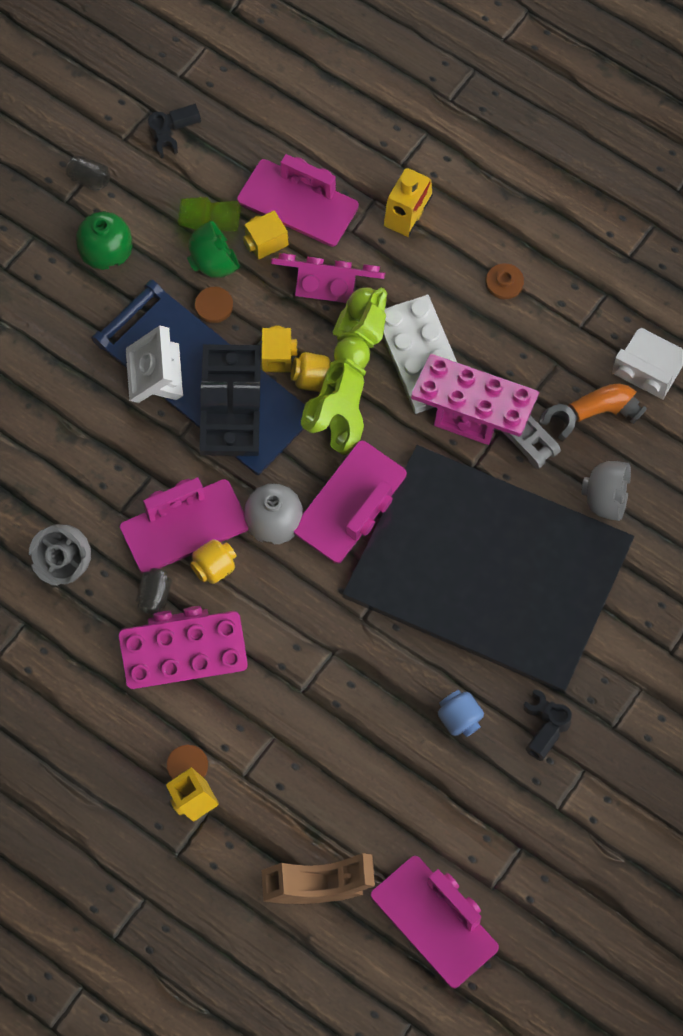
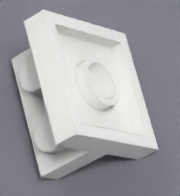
M159 325L126 348L129 401L140 403L152 394L173 400L183 396L179 343L170 341L169 328Z

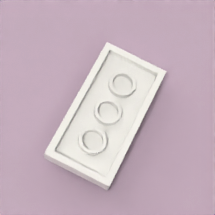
M425 295L385 308L384 310L386 318L383 338L415 414L435 408L411 399V393L429 355L434 354L457 362L430 297Z

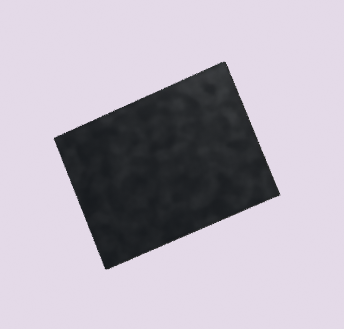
M416 445L405 467L407 472L406 478L391 496L393 500L386 511L383 512L343 592V598L565 694L635 536Z

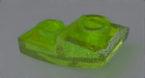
M208 197L181 199L178 224L183 227L197 229L211 220L216 223L221 231H238L241 205L238 201L211 203Z

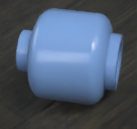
M457 690L439 702L441 708L438 711V717L451 735L456 736L463 733L465 737H468L481 728L478 722L483 718L484 712L470 692L461 693L460 690Z

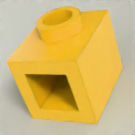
M274 210L263 216H255L245 224L243 241L249 252L253 251L258 260L288 246V231Z
M282 326L262 328V370L264 372H291V356H297V339H291V328H284Z
M192 767L166 784L173 798L170 802L175 811L180 816L185 814L193 822L219 805L208 782Z

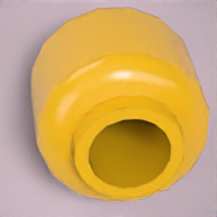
M309 352L302 353L299 358L295 357L293 360L291 380L295 381V385L299 389L321 392L326 373L330 368V359L325 355Z
M212 539L193 552V561L190 563V566L201 582L207 581L211 584H216L234 571L235 564L233 559L236 557V554L227 542L222 544L218 540Z

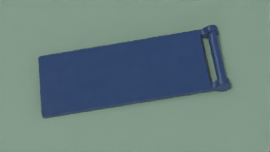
M151 279L144 285L145 289L101 332L97 331L91 339L100 349L108 352L127 368L126 348L159 325L168 327L170 341L179 343L183 396L177 400L162 398L200 428L203 344H230ZM152 297L159 299L114 345L109 341ZM261 370L259 456H234L256 475H260L304 430L301 426V418L305 404L263 370Z

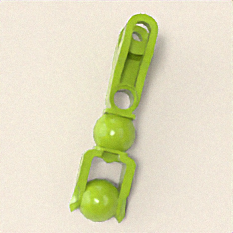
M363 287L351 294L333 329V335L339 340L334 349V361L330 363L320 395L306 402L301 418L302 428L309 433L323 431L329 425L331 430L330 445L341 455H347L360 441L364 428L363 418L359 411V401L364 386L363 377L366 374L364 368L370 360L369 348L374 347L383 338L387 292L382 287L378 290Z

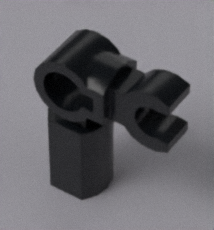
M196 103L169 111L167 115L163 112H154L149 116V131L157 142V153L160 158H164L163 148L166 146L172 147L174 154L178 153L177 142L171 137L172 128L177 130L201 122Z
M534 689L532 697L540 703L533 706L525 702L524 710L530 715L542 716L541 719L546 723H543L526 747V751L537 760L543 761L560 737V733L570 728L572 713L566 705L556 704L553 701L548 702L543 692Z

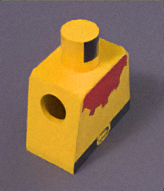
M409 168L404 169L387 199L384 218L385 227L404 236H410L433 196L432 183L429 177ZM401 209L405 211V215H401Z

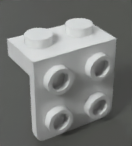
M640 328L634 334L625 350L621 349L617 354L612 374L663 400L683 367V348Z

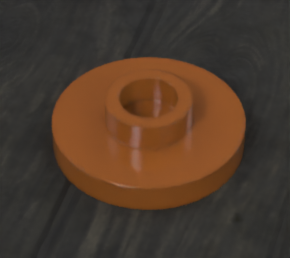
M502 263L495 265L487 274V289L493 296L499 299L514 298L523 289L524 276L520 269L512 264Z
M208 287L202 290L196 297V313L206 322H222L233 311V299L230 293L223 288Z
M179 746L168 757L167 770L172 780L191 767L203 778L207 775L209 767L207 756L197 746Z

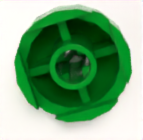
M101 211L87 216L79 225L76 233V245L80 257L84 263L92 268L105 270L117 263L119 266L131 254L133 243L130 228L123 218L114 213Z
M210 220L194 231L189 239L188 248L191 255L187 257V260L195 272L201 270L208 277L223 278L239 269L240 264L234 250L229 249L226 243L228 241L214 221Z

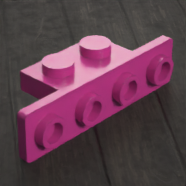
M279 253L278 258H271V264L299 268L295 296L347 303L354 292L356 275L384 279L386 272H380V266L363 264V269L351 268L352 262L335 260L334 266L323 264V258L307 257L306 262L295 260L296 255Z

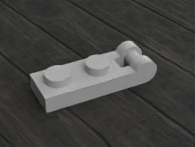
M531 415L520 437L502 431L522 451L536 469L541 468L546 463L545 460L550 456L555 457L561 452L558 443ZM538 441L543 445L539 451L533 446Z

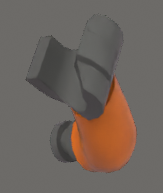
M621 383L609 384L579 398L568 406L558 404L549 407L541 414L538 424L547 425L551 417L561 418L565 423V429L558 438L563 442L574 429L575 421L580 422L604 412H611L615 416L620 412L624 417L630 416L632 418L630 422L634 424L648 408L645 406L641 408L638 405L640 401L634 397L637 391L632 387Z

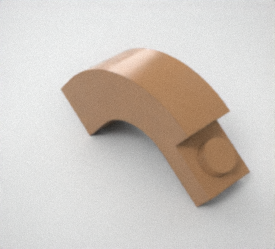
M365 853L325 865L304 866L280 863L261 870L263 902L280 904L333 902L363 895V890L375 886L373 858L371 854Z

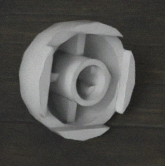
M606 461L600 463L592 470L590 478L584 477L582 495H587V504L593 513L609 520H622L628 499L626 491L627 483H630L631 477L630 463Z
M266 484L258 487L250 494L245 504L244 518L248 525L249 533L256 540L282 544L290 541L295 536L294 530L298 527L302 518L303 507L298 495L289 487L281 484Z
M56 524L39 531L32 539L29 547V555L32 556L33 561L32 569L41 580L51 585L74 582L87 570L91 560V547L87 538L79 529L67 524Z

